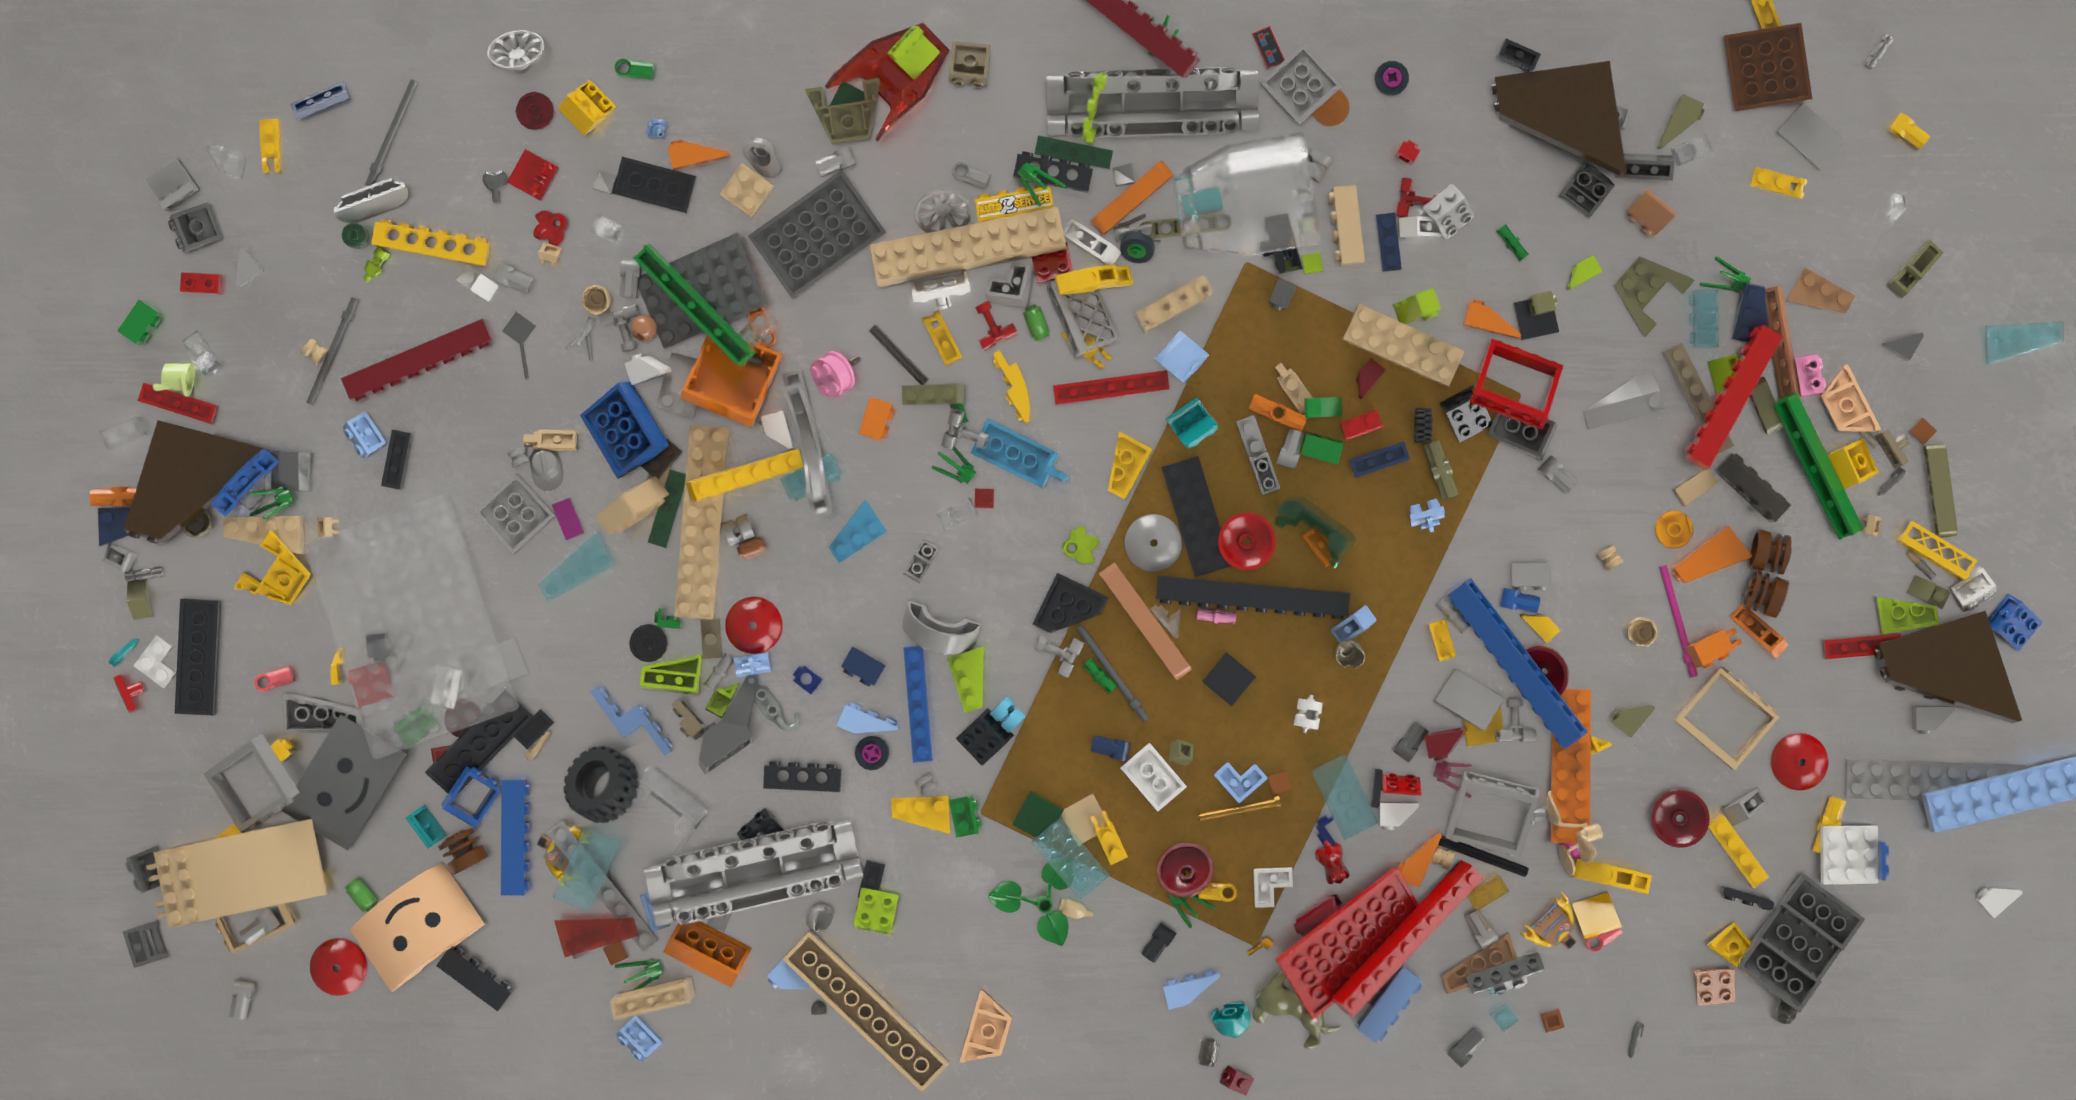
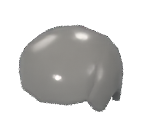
M821 903L815 904L807 913L806 925L811 931L817 933L819 931L825 932L833 920V908Z

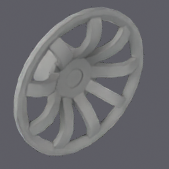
M518 30L508 32L496 38L490 44L487 55L489 61L498 68L520 71L538 60L544 52L545 46L543 39L538 34L531 31ZM523 35L518 47L515 36ZM530 36L535 38L526 45V41ZM510 37L513 48L511 49L502 40ZM535 44H539V45H540V49H537V48H532V49H531V47H532L533 45H535ZM496 45H500L502 48L505 49V51L499 49L494 50V48ZM532 53L537 54V55H536L533 59H531V60L528 58V55H529V54H532ZM495 54L502 55L496 60L493 59V55ZM507 60L509 61V66L500 63Z
M936 190L929 192L919 199L914 208V218L917 225L926 233L936 231L930 228L938 218H940V230H945V218L948 219L953 228L965 226L971 219V206L968 200L958 192ZM933 196L932 204L924 202L927 198ZM954 196H956L960 200H962V202L959 204H953L952 200ZM920 206L930 209L924 214H919ZM966 206L967 214H961L955 209H961ZM933 215L927 225H924L920 220ZM952 215L959 219H964V221L958 225Z

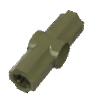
M1440 441L1424 445V450L1430 463L1429 468L1434 481L1437 482L1442 499L1458 495L1459 493L1452 477V468L1444 455Z

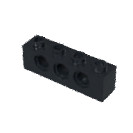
M1022 151V154H1017L1013 178L1020 179L1021 176L1017 173L1027 162L1029 164L1038 163L1040 170L1047 174L1048 169L1055 166L1058 168L1059 173L1057 176L1052 177L1065 184L1066 189L1089 192L1093 169L1089 168V164L1078 163V166L1072 165L1071 161L1060 159L1059 162L1052 161L1050 156L1041 155V158L1033 157V153ZM1068 171H1076L1078 177L1075 180H1069L1067 178ZM1037 173L1036 177L1043 184L1061 187Z
M769 761V765H764L763 789L841 792L842 768H838L837 764H826V767H819L817 763H807L806 767L799 766L800 763L788 762V766L780 765V762ZM781 770L788 772V780L782 781L779 779L778 774ZM800 771L808 774L807 781L801 782L798 779L797 775ZM819 772H824L827 775L826 782L821 783L817 780Z

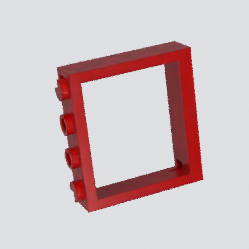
M1491 339L1469 403L1542 429L1548 419L1564 365L1540 357L1537 354L1529 353L1518 347L1505 344L1502 341ZM1492 355L1553 377L1543 411L1482 389Z

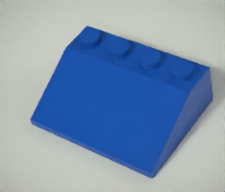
M631 382L617 383L580 415L617 479L654 458L669 446L635 387L631 385Z

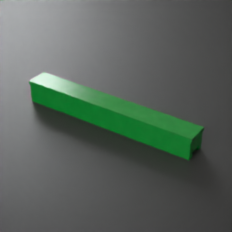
M645 244L643 249L633 257L737 366H744L756 353L651 244Z
M1797 391L1781 397L1773 406L1838 539L1841 540L1844 537L1855 535L1863 530L1862 524Z

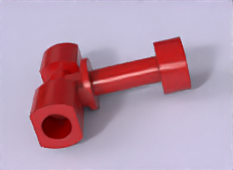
M1404 177L1401 179L1399 192L1402 193L1401 200L1397 204V217H1408L1409 206L1413 207L1414 203L1426 205L1433 199L1415 195L1416 192L1412 191L1414 179Z
M989 301L975 307L978 314H983L990 328L987 331L989 335L979 340L983 350L996 345L995 342L1003 338L1008 339L1018 334L1013 323L1003 328L1001 325H996L989 311L992 308Z

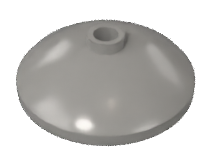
M1157 514L1145 515L1134 521L1127 530L1125 536L1127 556L1135 566L1149 572L1165 570L1176 562L1181 553V533L1175 523L1167 517ZM1152 539L1157 540V546L1152 547L1150 541Z

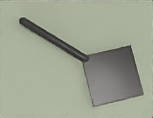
M515 312L502 332L520 344L524 375L527 380L529 376L523 343L536 325L518 312Z

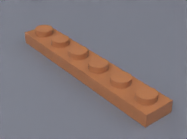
M1782 286L1766 288L1768 328L1783 336L1773 354L1779 395L1781 398L1797 391L1801 399Z

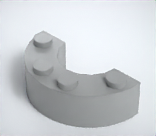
M910 600L903 618L904 630L913 641L919 644L922 649H929L941 655L959 654L973 648L982 626L981 623L963 618L961 622L956 624L940 622L928 613L927 606Z

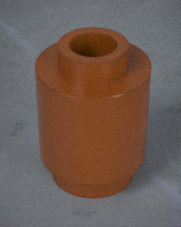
M756 536L740 542V547H737L739 557H744L745 561L762 555V552L766 551L762 537L756 538Z

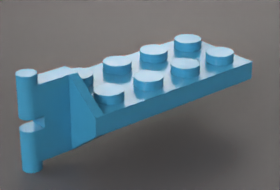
M986 419L981 432L989 435L988 443L982 449L977 447L975 442L970 452L971 454L1041 488L1045 486L1050 476L1065 483L1070 482V476L1055 469L1059 453Z

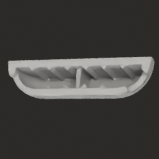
M386 179L345 194L341 197L338 205L334 206L333 212L336 218L342 222H359L399 207L406 201L408 190L404 182Z

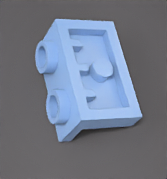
M366 411L347 421L343 426L344 435L352 441L356 453L361 455L363 459L386 444V441Z
M636 1015L616 1033L619 1043L627 1046L631 1051V1055L641 1062L662 1043Z

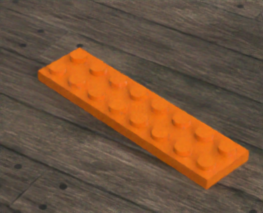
M1566 689L1561 697L1588 732L1566 749L1556 742L1555 736L1551 732V796L1558 809L1562 823H1586L1587 826H1590L1591 690ZM1551 823V843H1577L1576 834L1582 828L1559 827Z

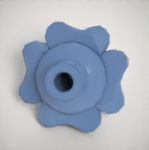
M654 119L648 123V128L645 132L649 138H661L664 136L668 125L664 119Z

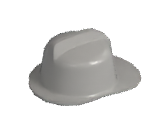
M756 136L753 141L744 144L742 148L744 156L760 175L773 178L779 174L780 164L774 156V146L770 141Z
M533 450L530 456V467L535 485L544 491L557 489L563 480V471L558 452Z

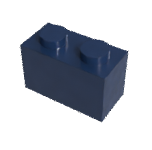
M852 646L841 667L844 668L843 672L851 677L854 675L860 677V682L869 687L871 684L873 686L876 684L886 665Z

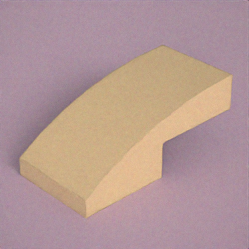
M1706 469L1684 482L1674 492L1682 504L1686 506L1717 485L1718 482L1711 471Z

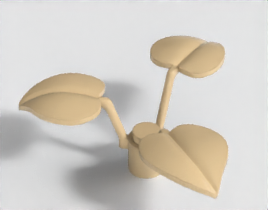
M1549 791L1545 807L1551 823L1559 827L1582 828L1576 834L1577 844L1566 849L1564 844L1559 846L1561 863L1569 876H1573L1575 865L1570 855L1571 851L1578 847L1582 860L1585 863L1590 862L1597 853V850L1589 842L1601 839L1603 837L1602 830L1598 823L1587 826L1586 823H1562L1558 809L1552 799L1551 791Z

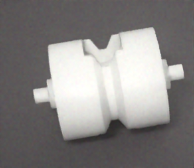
M1310 695V698H1307V700L1298 699L1297 710L1299 713L1295 714L1294 725L1301 726L1303 733H1307L1309 728L1318 729L1320 719L1318 715L1322 712L1323 703L1316 702L1313 699L1314 695Z

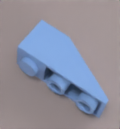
M852 702L850 705H845L837 723L838 727L852 733L893 731L899 728L896 726V721L889 718L882 720L878 718L879 714L868 710V713L861 711V706Z
M1214 970L1203 972L1204 976L1196 977V974L1184 977L1185 980L1178 982L1177 979L1166 981L1163 989L1168 1009L1187 1006L1220 977L1219 972L1215 973Z

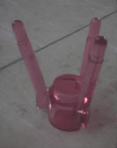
M1444 760L1442 763L1437 762L1433 774L1434 777H1437L1436 781L1443 782L1458 791L1459 787L1446 779H1449V776L1461 779L1462 775L1451 772L1452 768L1450 767L1471 768V764L1452 763ZM1467 792L1465 793V796H1466V797H1468V798H1471V797H1472L1471 794H1469V793H1467Z

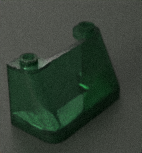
M1303 496L1284 501L1277 510L1275 524L1281 529L1286 525L1297 527L1302 520L1328 539L1327 551L1331 555L1329 564L1337 569L1354 547L1356 542L1355 534Z

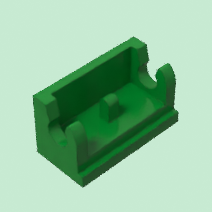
M1306 431L1301 455L1338 465L1344 443L1340 440Z

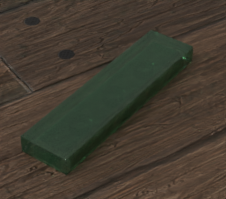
M1038 135L1034 155H1045L1053 159H1065L1073 163H1085L1093 167L1109 170L1113 150Z
M669 470L664 486L669 495L664 498L666 502L657 509L647 543L667 548L684 492L686 474Z

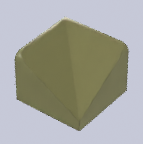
M1179 739L1170 744L1169 761L1183 766L1192 763L1194 744Z

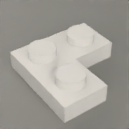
M156 635L133 666L166 689L175 677L176 672L162 661L173 646L159 635Z
M1292 867L1253 869L1255 908L1274 907V888L1293 887Z

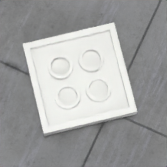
M1820 826L1821 884H1877L1878 826Z

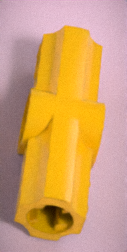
M1832 796L1829 797L1824 815L1821 816L1818 823V834L1812 851L1821 853L1820 826H1841L1842 822L1840 820L1847 801Z

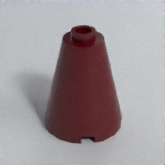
M1338 895L1329 896L1296 918V923H1294L1296 933L1301 934L1302 937L1306 936L1342 908L1340 905L1342 902Z

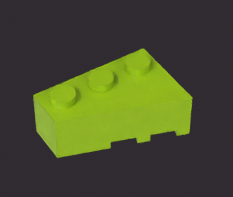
M1434 288L1393 304L1397 319L1403 324H1408L1421 318L1424 321L1432 319L1441 310Z
M984 646L947 658L965 713L983 707Z
M701 654L685 659L643 666L639 686L641 689L698 695L703 656Z

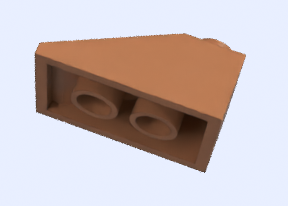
M1649 189L1640 193L1625 211L1628 214L1627 218L1633 223L1638 222L1642 225L1641 229L1649 236L1651 234L1653 236L1657 235L1677 215L1674 210Z

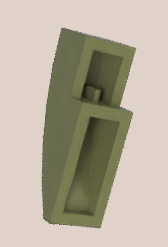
M1928 240L1892 279L1888 286L1903 298L1924 277L1944 252L1931 240Z

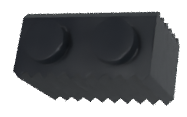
M1506 38L1498 52L1497 59L1500 58L1501 61H1507L1508 64L1511 63L1515 67L1518 66L1522 70L1525 69V71L1532 72L1537 65L1541 53Z

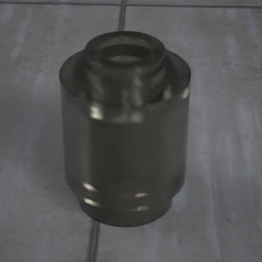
M1206 1037L1205 1040H1201L1198 1055L1200 1065L1214 1067L1220 1047L1217 1039Z

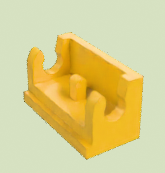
M1446 619L1427 624L1437 661L1455 657L1456 653Z

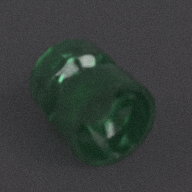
M350 223L342 230V240L351 248L363 249L370 242V232L361 224Z

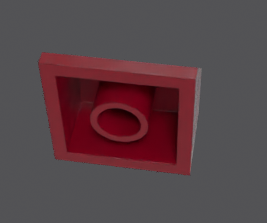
M1467 726L1425 735L1428 758H1434V761L1448 758V755L1454 751L1467 732Z

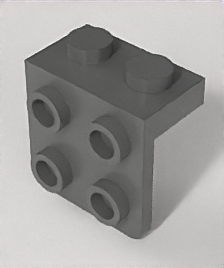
M156 847L126 858L127 870L133 874L135 878L133 880L134 886L141 893L160 886L159 880L149 882L148 878L158 875L157 868L154 870H147L146 868L147 865L156 864L154 852H157Z

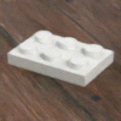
M1150 743L1120 767L1157 811L1162 809L1187 787Z

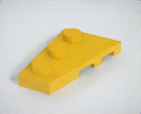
M1119 431L1108 491L1126 500L1153 449Z
M949 795L891 798L892 818L950 834Z
M1733 922L1706 946L1737 967L1751 942L1736 922Z

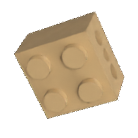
M741 163L719 195L753 218L774 186Z

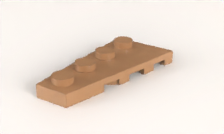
M1509 933L1442 974L1447 994L1468 988L1469 985L1466 980L1468 975L1516 960V953Z

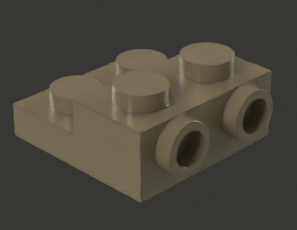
M953 41L949 82H952L954 86H963V84H971L974 88L987 86L991 45Z
M681 698L672 703L674 707L672 709L679 718L682 716L685 718L679 723L681 726L680 731L686 737L691 736L695 740L701 737L705 732L703 729L706 725Z

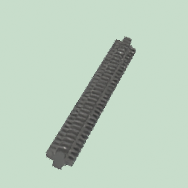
M874 325L869 332L908 370L909 374L919 384L924 385L928 381L927 377H925L926 375L924 373L921 374L922 371L918 370L919 368L915 367L914 363L908 360L909 358L905 356L906 354L902 353L901 349L897 348L896 344L892 343V340L888 339L889 337L886 334H883V330L880 331L878 329L879 326Z

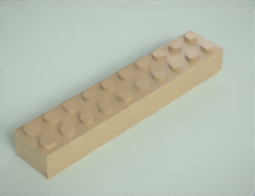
M1058 207L870 244L878 288L1066 250Z
M690 425L685 482L727 469L730 428ZM685 483L674 617L711 620L715 618L722 532L721 523L723 520L725 492L699 501H691Z
M811 930L782 959L921 1092L949 1065V1061Z

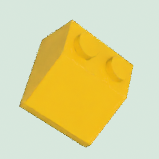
M1864 438L1827 454L1844 489L1859 484L1879 473Z

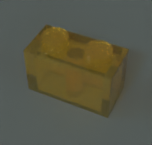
M1495 874L1477 885L1466 897L1473 909L1478 911L1507 894L1509 890L1500 875Z

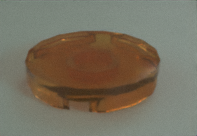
M1338 90L1312 113L1313 117L1324 126L1332 127L1339 125L1349 114L1350 105L1348 98L1342 91Z

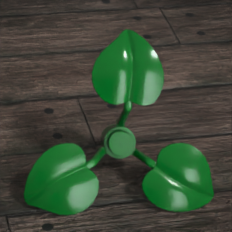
M1056 858L1044 866L1041 877L1044 882L1049 883L1047 895L1039 896L1036 901L1020 897L1022 890L1013 881H1004L989 893L988 898L991 903L1003 912L1012 913L1018 911L1021 906L1020 900L1036 905L1041 913H1046L1047 915L1041 917L1038 921L1037 931L1039 935L1046 941L1063 946L1068 935V920L1059 910L1053 911L1050 914L1053 904L1049 898L1051 897L1052 886L1057 890H1064L1072 884L1074 872L1070 858Z

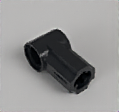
M1161 922L1141 954L1155 963L1163 950L1173 941L1177 933Z

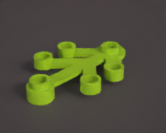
M1103 72L1095 75L1092 93L1093 100L1089 99L1087 106L1090 117H1085L1082 139L1092 144L1096 135V129L1092 128L1093 119L1096 115L1100 91H1104L1107 81V75H1103Z

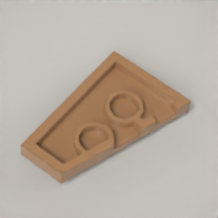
M1804 268L1785 302L1846 313L1855 295Z

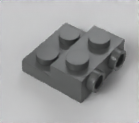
M208 202L174 213L169 217V228L172 232L175 231L177 235L175 239L177 248L179 250L182 249L183 253L222 238Z

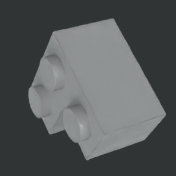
M1012 262L1008 279L989 277L985 293L989 302L1027 308L1035 273L1032 266L1026 263Z

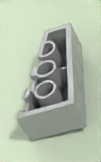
M285 692L282 695L283 734L329 733L340 714L364 728L363 709Z

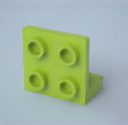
M912 26L887 53L914 80L940 53L922 34L923 31L918 26Z
M861 888L853 928L891 936L899 896Z

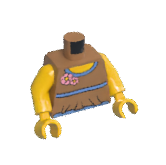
M568 828L583 847L585 843H591L587 841V836H593V833L584 832L576 828ZM541 835L537 845L546 849L543 857L546 859L545 864L552 875L559 880V883L568 888L569 886L566 885V881L568 879L573 881V877L568 875L571 874L574 866L552 839Z
M1562 892L1563 897L1560 900L1554 897L1556 902L1545 910L1530 926L1525 925L1527 932L1525 934L1520 932V935L1536 945L1544 947L1553 945L1556 947L1562 943L1567 949H1570L1576 943L1570 936V933L1575 929L1573 927L1575 919L1573 909L1566 895Z

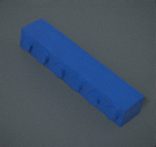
M920 646L903 647L913 763L932 761L924 650Z
M527 779L501 780L502 896H524L530 888V881L526 880V872L530 870V861L526 860V853L530 851V842L527 841V833H530V822H527V814H530V803H527V795H530V784H527Z

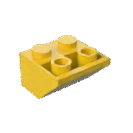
M588 80L568 94L558 107L559 111L584 136L596 128L616 108L591 80Z

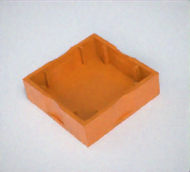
M706 335L699 358L692 367L682 389L681 399L752 428L779 368L782 354L762 345L745 341L756 352L753 356L763 360L764 364L755 365L747 362L744 366H737Z

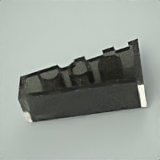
M1729 453L1713 471L1768 522H1776L1788 510L1791 504L1786 501L1783 495L1779 492L1777 493L1769 482L1765 479L1762 480L1756 470L1751 466L1747 467L1743 463L1742 457L1737 453Z

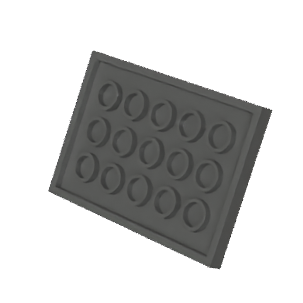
M841 169L748 235V237L793 299L884 235L886 231Z
M735 233L670 262L672 267L726 322L768 304L739 233ZM648 273L639 276L637 286L650 317L657 324V334L664 349L704 332Z

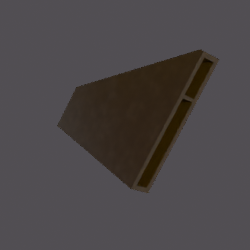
M1610 61L1495 77V83L1491 84L1492 94L1497 96L1494 108L1495 113H1499L1501 120L1621 177L1626 176Z
M157 420L124 530L128 533L129 537L139 539L141 536L147 538L146 541L158 544V541L166 542L207 509L225 484L264 448Z
M1986 611L1874 645V657L1879 661L1881 667L1879 669L1880 675L1885 679L1886 683L2010 723L2022 721Z

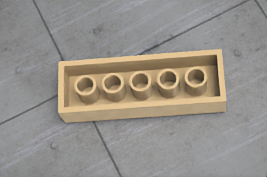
M1361 304L1357 306L1342 339L1349 344L1445 387L1450 386L1465 352Z

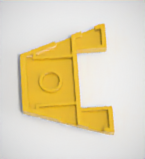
M270 530L260 546L277 556L261 582L243 572L234 588L248 590L251 594L257 595L258 593L268 596V599L292 605L311 574L276 534Z

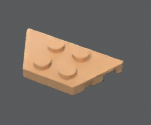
M1846 364L1820 398L1837 431L1878 432L1881 428L1849 365Z
M980 990L959 1062L1002 1055L1012 1017L983 990Z

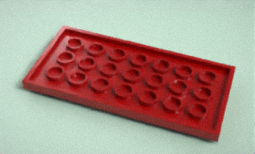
M1393 867L1275 959L1311 1019L1314 1020L1335 1003L1331 998L1419 905L1396 867Z

